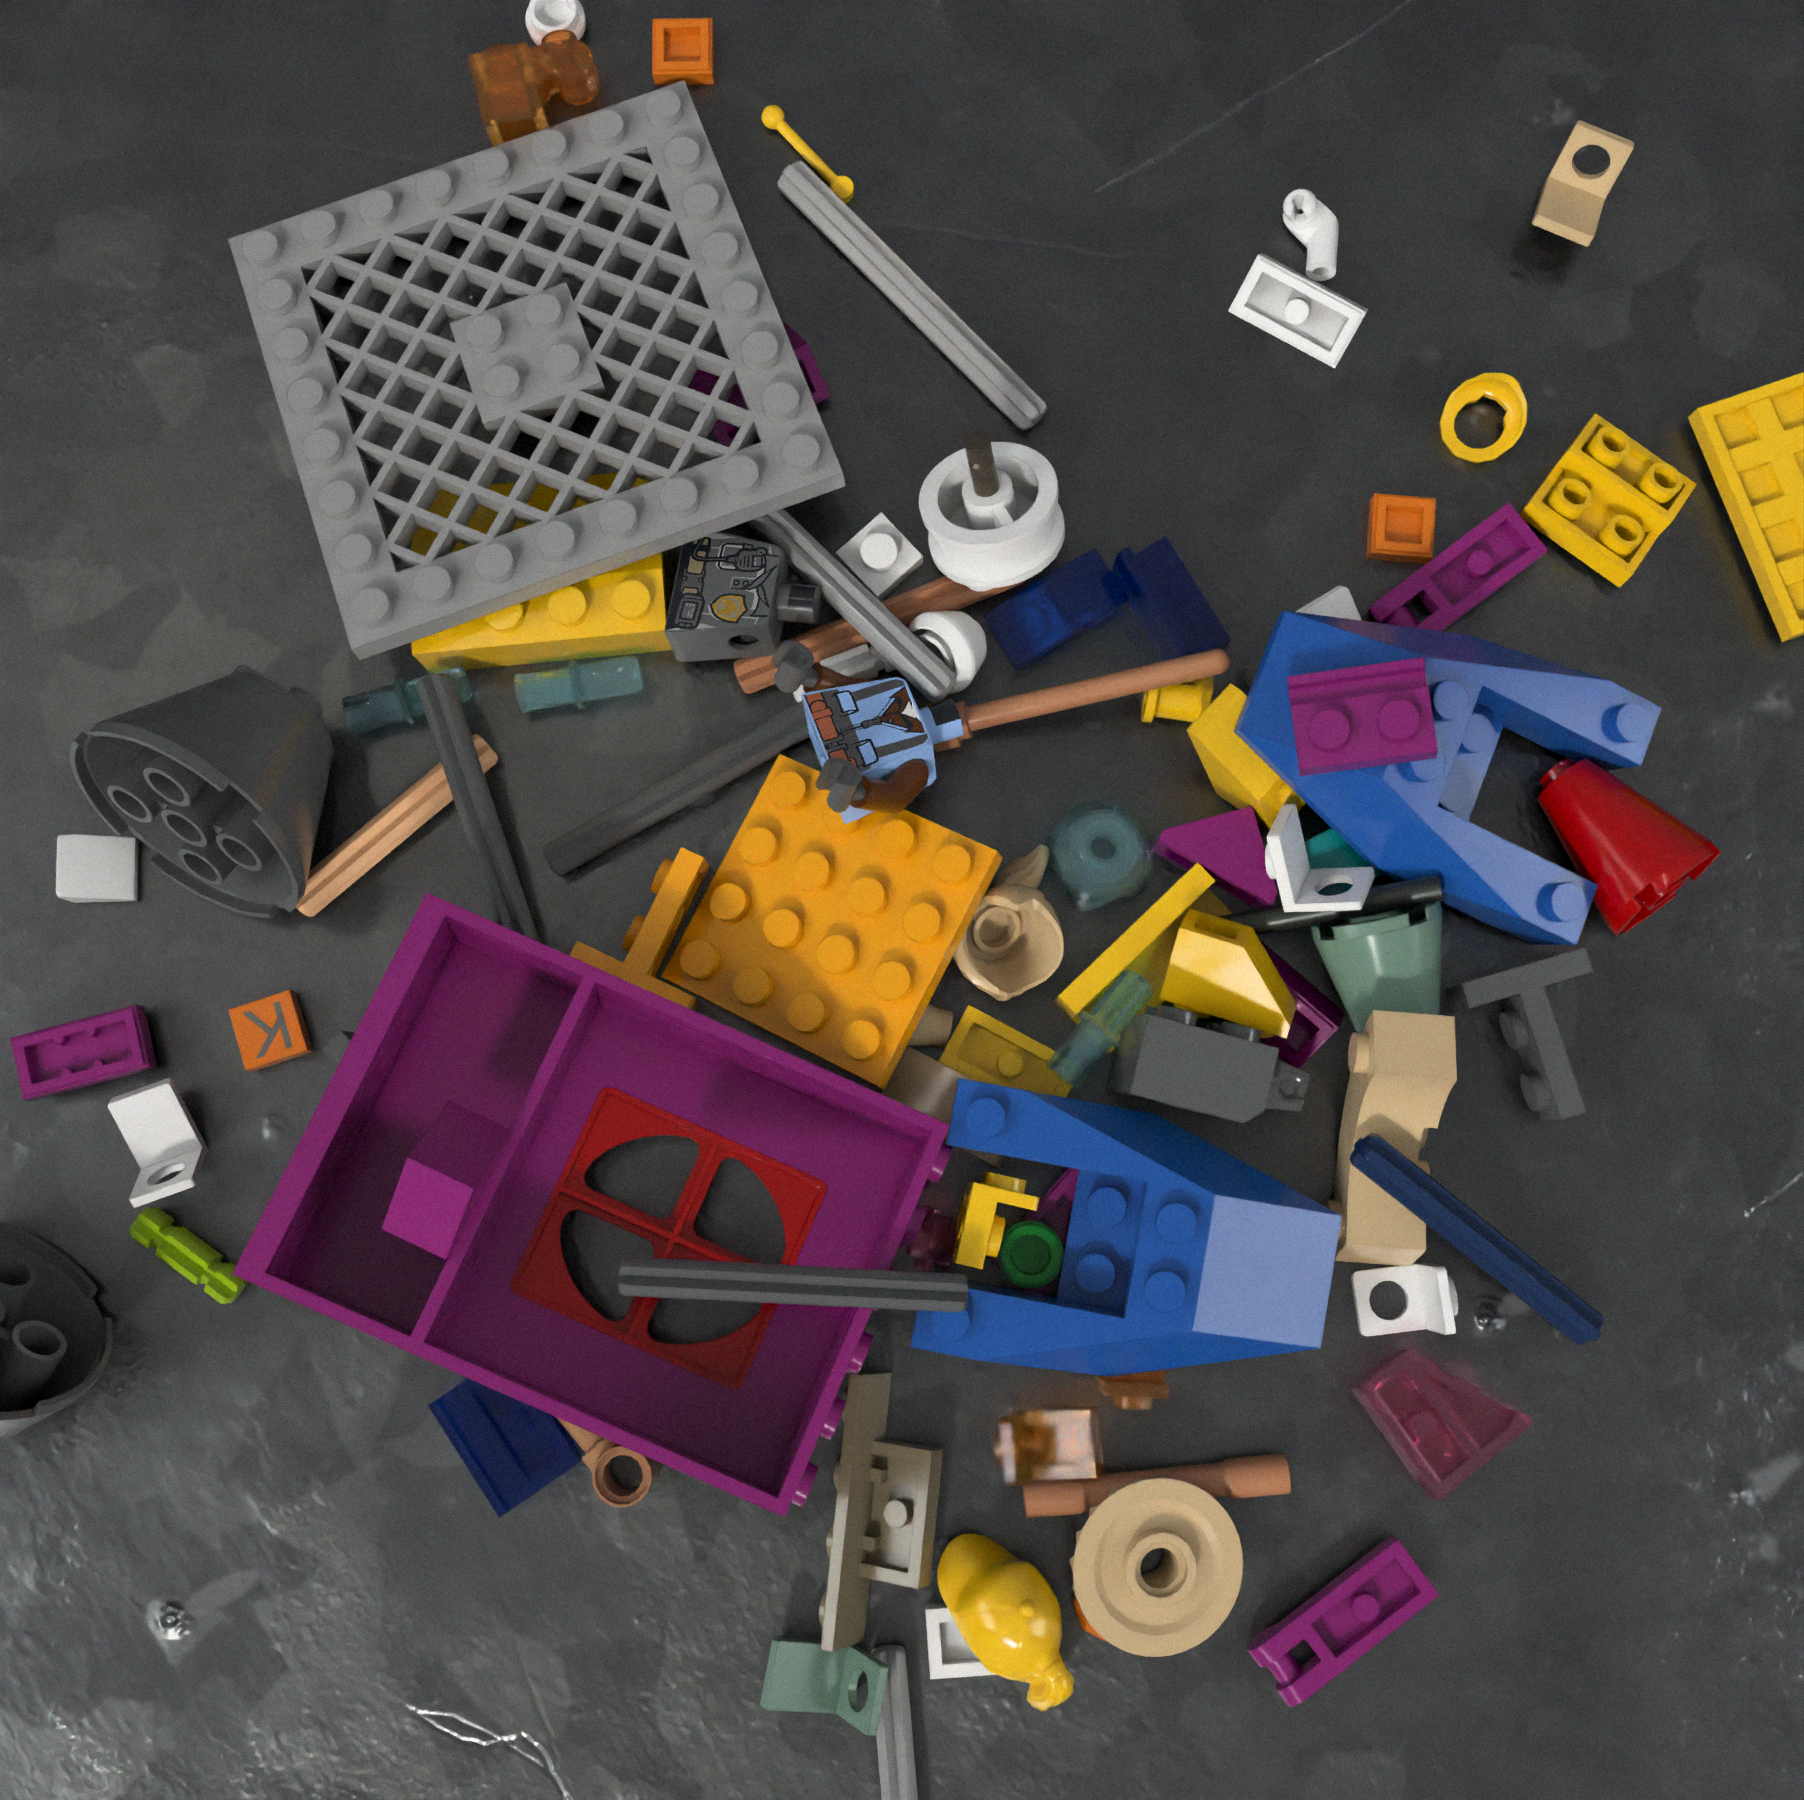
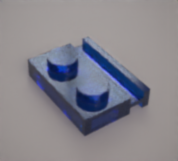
M469 1378L428 1405L499 1518L582 1461L583 1455L557 1417Z

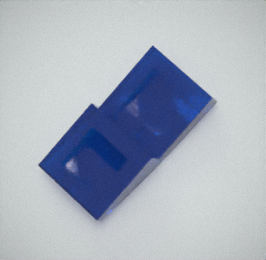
M1092 549L1039 579L983 617L1015 669L1023 670L1072 635H1082L1130 601L1098 550Z

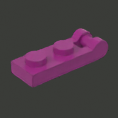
M1508 502L1386 593L1368 609V612L1377 623L1386 622V624L1444 631L1540 559L1548 549ZM1416 597L1420 599L1432 614L1421 623L1416 620L1405 606Z
M1390 1535L1279 1623L1257 1634L1249 1642L1247 1651L1259 1667H1268L1278 1681L1275 1686L1276 1691L1287 1706L1293 1707L1304 1702L1437 1598L1439 1593L1401 1542L1395 1536ZM1305 1639L1316 1655L1305 1664L1299 1665L1289 1650Z

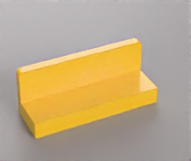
M1198 862L1054 1000L1103 1053H1111L1117 1047L1125 1016L1143 1015L1146 1006L1158 1008L1165 1001L1159 999L1176 941L1179 924L1184 920L1189 908L1214 916L1233 914L1209 889L1215 880Z

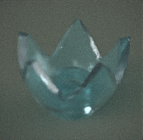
M1102 799L1081 801L1067 810L1063 820L1048 835L1044 844L1049 848L1046 867L1062 879L1069 899L1080 911L1100 908L1117 897L1138 896L1146 891L1153 871V837L1146 822L1132 809ZM1098 838L1110 840L1115 848L1114 856L1105 860L1097 858L1091 849L1092 842Z

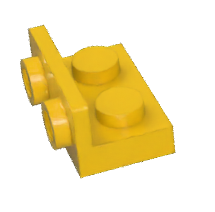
M983 1171L981 1184L970 1181L965 1182L949 1257L956 1264L983 1269L986 1255L998 1256L1005 1227V1217L995 1215L997 1202L1037 1211L1040 1198L1024 1194L1026 1180Z

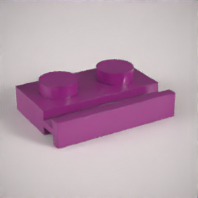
M1424 657L1287 676L1300 777L1437 758L1438 748L1429 688L1426 681Z

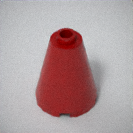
M1569 757L1565 758L1552 767L1539 781L1544 788L1537 799L1579 876L1598 885L1593 901L1606 925L1617 936L1622 931L1626 933L1665 906L1677 896L1675 892L1689 878L1694 882L1721 854V851L1711 840L1588 758L1582 759L1577 763H1574Z

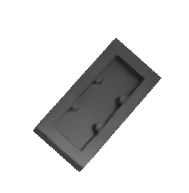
M1586 947L1444 989L1452 1013L1501 999L1505 1011L1500 1014L1501 1030L1509 1047L1513 1050H1518L1525 1074H1522L1520 1077L1522 1093L1529 1108L1534 1112L1538 1111L1541 1121L1563 1120L1587 1112L1544 987L1594 972Z

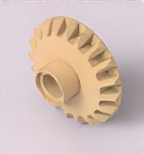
M1163 1475L1152 1479L1134 1478L1132 1483L1120 1489H1110L1108 1497L1101 1504L1089 1508L1088 1520L1082 1530L1076 1532L1077 1544L1074 1556L1069 1559L1073 1571L1074 1585L1072 1589L1082 1614L1090 1625L1107 1642L1123 1651L1145 1657H1163L1185 1652L1209 1638L1225 1621L1235 1604L1243 1575V1553L1239 1535L1233 1521L1221 1504L1209 1493L1187 1480L1181 1481ZM1163 1548L1164 1555L1158 1568L1149 1573H1141L1140 1566L1145 1555L1153 1549Z

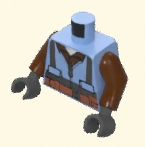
M794 640L782 642L771 660L772 664L779 668L774 676L775 684L779 690L785 693H792L797 691L800 685H803L805 693L801 694L808 733L822 767L815 786L819 790H830L826 799L827 804L833 811L840 813L844 824L858 820L874 811L892 815L901 813L925 787L931 785L937 778L933 745L963 736L959 712L952 699L918 709L906 680L899 677L874 680L843 675L820 664H814L812 652L805 645Z

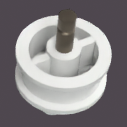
M981 431L973 432L965 438L964 449L946 457L928 474L920 490L919 509L923 523L929 531V549L938 569L948 578L966 585L971 590L987 591L992 588L1020 583L1046 568L1057 557L1065 537V522L1063 512L1058 504L1059 487L1055 470L1042 454L1021 444L991 442L987 433Z

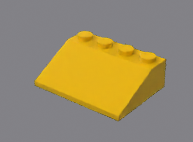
M618 473L591 475L587 483L608 491ZM637 478L632 488L648 483L649 481ZM516 482L492 484L488 489L508 497ZM539 483L527 505L548 512L559 491ZM440 490L428 511L448 518L459 496ZM577 499L572 510L589 503ZM479 505L467 527L487 534L499 512ZM518 520L512 531L529 524ZM419 526L412 537L411 551L426 556L438 533ZM457 542L452 552L469 546ZM668 550L411 642L412 655L429 673L672 650L664 632L672 597Z

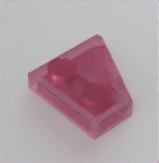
M1409 1349L1398 1350L1350 1388L1429 1500H1442L1534 1424L1528 1415L1519 1410L1508 1409L1483 1395L1481 1389L1459 1377L1447 1375L1440 1371L1436 1364Z

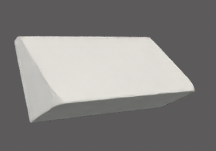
M1263 253L1257 255L1228 312L1333 368H1336L1368 311L1365 307Z

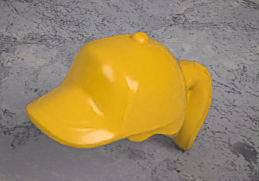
M962 1534L955 1537L944 1549L939 1560L937 1582L943 1601L967 1645L988 1671L1009 1680L1030 1683L1026 1700L1032 1707L1040 1711H1046L1050 1707L1063 1703L1073 1694L1075 1680L1066 1669L1059 1653L1062 1640L1061 1608L1050 1584L1034 1565L1026 1561H1020L1001 1545L986 1536Z

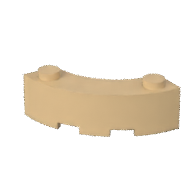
M1373 1010L1363 1032H1353L1350 1038L1348 1049L1350 1077L1339 1134L1334 1200H1326L1324 1206L1342 1215L1335 1261L1411 1266L1426 1251V1224L1356 1169L1350 1161V1156L1355 1149L1353 1145L1360 1137L1365 1138L1370 1133H1376L1430 1175L1428 1161L1418 1159L1420 1149H1423L1426 1143L1428 1128L1438 1129L1445 1102L1457 1081L1455 1016Z

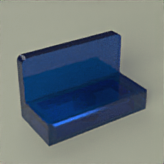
M1166 536L1136 554L1133 553L1130 547L1117 553L1111 576L1164 660L1212 649H1224L1229 645L1231 638Z

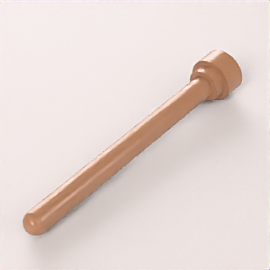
M1212 649L967 706L965 701L956 702L955 705L963 727V736L935 744L933 747L936 752L961 747L962 740L972 738L973 731L1219 675L1226 672L1229 668L1230 657L1222 649ZM950 697V698H945V699L941 700L940 702L947 701V700H950V699H952V698H951V697ZM928 702V703H925V707L931 706V705H934V704H937V703Z

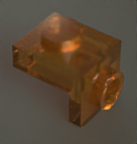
M1098 1406L1028 1408L1001 1417L999 1420V1430L995 1438V1454L999 1465L1004 1470L1005 1484L1007 1486H1020L1037 1479H1089L1103 1475L1104 1464Z

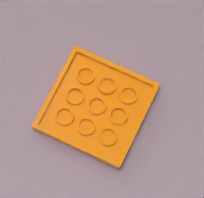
M779 754L661 977L884 1090L1003 857L997 850L905 809L895 815L874 811L858 820L844 824L840 813L833 811L827 804L826 799L830 790H819L815 786L820 772Z

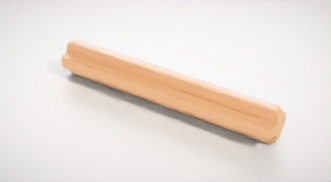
M474 734L471 736L483 772L485 773L497 763L498 757L481 736ZM441 761L309 871L305 894L296 906L302 914L312 917L319 913L453 800Z

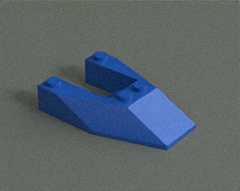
M1283 611L1278 615L1233 732L1374 870L1399 882L1439 874L1444 899L1441 902L1531 945H1577L1598 885L1469 822L1472 810L1503 726L1565 758L1569 757L1574 763L1588 758L1608 771L1641 766L1662 707L1610 680L1471 635ZM1424 657L1426 681L1429 688L1438 748L1437 758L1299 776L1287 676Z
M958 1078L947 1145L1078 1169L1063 1264L1056 1296L967 1280L969 1289L968 1302L964 1311L939 1312L917 1310L911 1348L979 1361L1108 1377L1321 1348L1342 1215L1157 1114Z

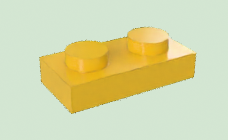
M970 1005L965 1010L938 1061L974 1081L1067 1097L1082 1068V1065Z

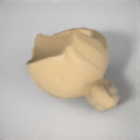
M1038 844L1028 855L1009 862L998 873L994 881V887L986 891L953 955L962 975L978 989L988 993L998 1001H1008L1046 981L1059 967L1063 958L1064 937L1060 920L1055 914L1052 905L1044 898V894L1037 889L1043 878L1049 857V848L1042 844Z

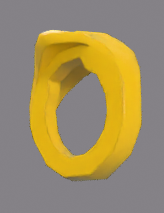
M1488 372L1464 381L1451 393L1446 401L1439 426L1443 443L1456 458L1472 463L1493 461L1514 446L1524 431L1528 416V403L1519 381L1515 377L1503 372ZM1484 396L1497 401L1506 411L1503 418L1504 430L1500 438L1493 445L1483 449H1476L1464 445L1457 438L1454 430V420L1457 413L1466 404L1476 403Z

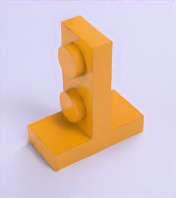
M681 847L675 860L664 859L651 885L650 891L657 896L646 918L637 915L623 940L622 949L628 951L624 962L579 941H576L569 956L696 1011L700 1003L698 999L656 977L711 868L705 858Z

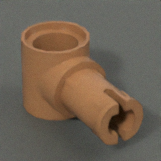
M558 1418L586 1453L581 1459L592 1472L594 1490L598 1497L607 1505L617 1508L630 1507L641 1501L656 1483L660 1472V1462ZM622 1455L634 1458L642 1468L643 1478L641 1485L633 1488L619 1485L611 1474L613 1458Z

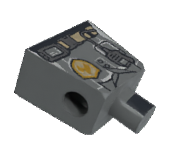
M716 532L682 545L664 632L677 661L691 662L772 656L779 648L784 621L811 624L818 622L821 608V590L817 585L791 583V574L784 550L777 545Z

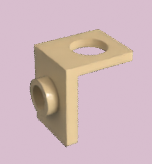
M1578 120L1544 183L1532 224L1588 247L1595 236L1604 201L1632 153L1635 143ZM1598 145L1608 152L1610 164L1601 173L1594 175L1585 174L1576 168L1573 160L1574 154L1584 146Z

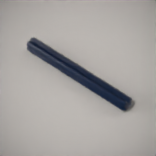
M1370 1133L1365 1138L1360 1137L1353 1145L1355 1149L1350 1156V1161L1356 1169L1534 1311L1579 1345H1583L1589 1340L1595 1342L1602 1333L1599 1329L1604 1319L1599 1311L1384 1138L1376 1133Z

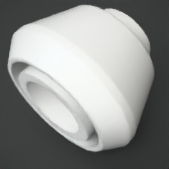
M932 611L920 614L914 618L909 626V630L955 673L957 684L950 693H958L965 689L973 680L987 654L986 637L980 624L961 611Z

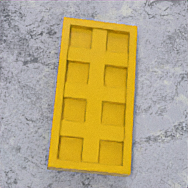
M1804 372L1699 407L1688 417L1782 642L1804 635Z

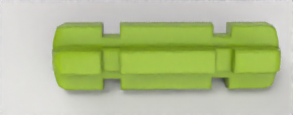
M147 1207L137 1216V1219L129 1229L130 1236L147 1249L150 1246L157 1248L155 1255L193 1284H205L204 1292L220 1304L232 1303L245 1289L248 1281L232 1275L236 1267L235 1264L232 1262L228 1264L226 1262L222 1263L223 1255L184 1226L180 1228L174 1227L175 1219L158 1207Z

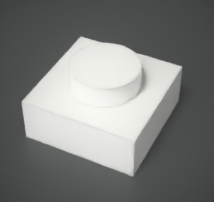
M882 512L835 552L836 560L879 601L883 600L923 564V555Z
M945 1603L925 1604L930 1679L997 1675L988 1671L967 1645Z

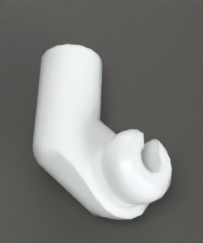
M1307 189L1293 190L1286 196L1283 202V221L1287 229L1307 248L1306 275L1315 281L1329 280L1335 276L1337 267L1339 234L1337 218L1328 207L1316 199L1312 191Z

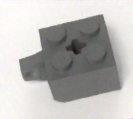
M1159 1005L1158 1008L1146 1006L1143 1015H1127L1124 1017L1106 1090L1212 1118L1220 1117L1239 1123L1249 1121L1264 1112L1265 1108L1301 1112L1310 1073L1277 1060L1279 1048L1259 1043L1262 1031L1228 1022H1222V1025L1208 1022L1206 1029L1196 1027L1197 1014L1164 1005Z

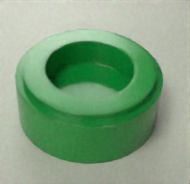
M1034 1219L1021 1220L1009 1226L1003 1233L998 1253L999 1266L1004 1275L1014 1284L1025 1288H1037L1051 1282L1061 1270L1064 1258L1063 1246L1055 1230L1048 1224Z

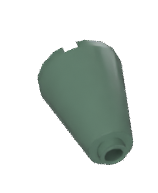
M1440 901L1427 903L1425 909H1417L1416 906L1346 918L1344 919L1345 923L1328 927L1327 922L1310 925L1312 939L1356 1032H1363L1373 1010L1440 1015L1443 913Z

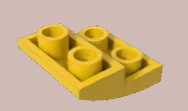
M1595 413L1519 515L1524 521L1620 588L1634 574L1658 536L1672 523L1697 484Z

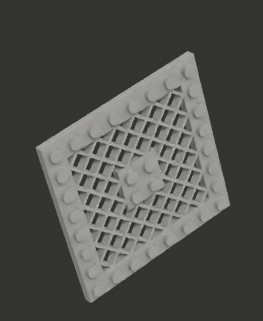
M684 80L228 239L349 644L359 660L846 486L843 471ZM624 176L642 183L634 198L615 192ZM661 190L669 211L653 205ZM567 196L585 202L576 218L558 212ZM604 210L623 216L614 232L595 226ZM510 216L527 222L518 239L501 233ZM642 223L661 230L652 246L633 239ZM547 230L565 236L556 253L538 246ZM453 236L470 242L460 259L443 253ZM679 237L688 259L671 253ZM584 243L603 250L594 267L575 260ZM490 250L507 256L498 273L480 267ZM396 256L412 262L402 280L386 274ZM622 257L641 264L632 281L613 274ZM527 263L545 270L536 287L517 281ZM433 270L449 276L440 293L423 288ZM660 271L680 278L671 295L651 288ZM339 276L354 282L344 300L328 294ZM565 277L583 284L574 301L567 283H562ZM469 284L487 290L477 308L460 302ZM698 285L707 308L689 302ZM375 290L391 296L381 314L365 309ZM602 291L622 298L612 316L592 309ZM507 298H510V299L513 300V301H510V302H507V303L504 304V302H505V300H506ZM412 304L429 310L418 328L402 323ZM640 305L660 312L651 330L631 323ZM318 310L333 316L325 330ZM449 318L456 320L449 323L455 343L439 337ZM678 320L700 327L690 345L669 337ZM354 324L370 330L359 349L343 343ZM583 326L602 333L592 350ZM717 334L727 358L708 352ZM391 338L408 344L397 364L380 358ZM620 340L641 347L631 366L611 359ZM428 353L446 359L435 378L417 372ZM659 355L680 362L670 381L649 373ZM334 359L349 365L341 380L339 379ZM464 369L472 393L455 387ZM698 369L719 377L710 395L688 388ZM370 373L387 379L376 399L358 393ZM601 376L620 382L610 402L601 399L608 395ZM736 385L739 387L747 410L727 402ZM407 388L425 394L414 414L396 408ZM639 390L660 398L650 417L629 409ZM445 402L463 409L452 429L434 423ZM678 405L700 413L690 432L668 424ZM349 409L365 415L357 430H355ZM580 411L600 418L590 438L569 431ZM555 414L551 423L541 420ZM481 419L489 437L495 436L491 444L472 438ZM717 420L740 428L730 447L707 439ZM386 423L403 429L392 451L374 444ZM619 426L640 434L629 454L608 446ZM521 432L541 439L529 460L510 453ZM758 436L760 443L752 445L755 437ZM424 438L442 445L430 466L412 459ZM658 441L680 449L669 469L647 461ZM559 447L580 455L569 475L548 467ZM462 453L481 460L469 481L450 474ZM697 456L709 460L692 467ZM365 459L382 466L373 482ZM598 462L619 470L608 491L587 483ZM500 468L520 476L508 497L488 489ZM402 474L421 481L408 503L390 496ZM637 478L649 481L648 483L632 488ZM539 483L559 491L548 512L527 505ZM440 490L459 496L448 518L428 511ZM577 499L589 503L572 510ZM479 505L499 512L487 534L467 527ZM381 511L399 518L389 535ZM518 520L529 524L512 531ZM419 526L438 533L426 556L406 549ZM457 542L469 546L452 552ZM398 564L406 566L408 569L400 571Z

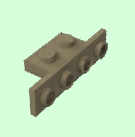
M871 1371L859 1372L858 1374L851 1373L849 1385L842 1396V1399L846 1400L841 1416L845 1422L842 1451L837 1458L833 1474L834 1485L837 1489L834 1521L829 1528L826 1540V1550L830 1557L828 1584L819 1607V1621L823 1627L821 1650L834 1652L864 1641L870 1579L915 1589L930 1586L943 1449L885 1439L892 1372Z

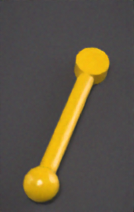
M777 105L766 106L761 115L765 127L777 130L830 185V189L843 202H849L854 195L852 180L847 176H837L785 121V114L781 107Z

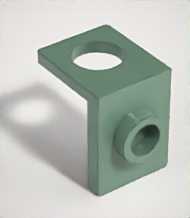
M774 1637L771 1643L760 1705L768 1711L835 1713L865 1735L876 1736L889 1667L857 1645L830 1652L821 1650V1640ZM864 1671L868 1681V1696L865 1706L861 1710L857 1701V1683L861 1673Z

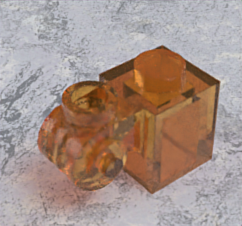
M569 30L549 32L542 38L541 45L528 47L527 42L513 45L501 43L488 47L484 52L467 55L482 121L492 146L550 127L546 104L553 94L559 92L567 103L583 105L590 102L597 95L600 87L599 75L589 47L582 41L577 40L575 33Z

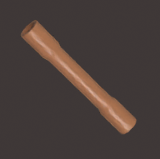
M1278 1453L1227 1458L1219 1463L1095 1475L1069 1473L1022 1478L1026 1519L1086 1513L1089 1511V1508L1101 1504L1108 1497L1110 1489H1120L1132 1483L1134 1478L1152 1479L1163 1475L1181 1481L1187 1480L1209 1493L1213 1498L1241 1499L1290 1494V1472L1285 1454Z

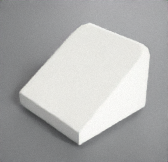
M80 834L58 835L56 861L57 897L74 903L138 901L139 839L134 837Z

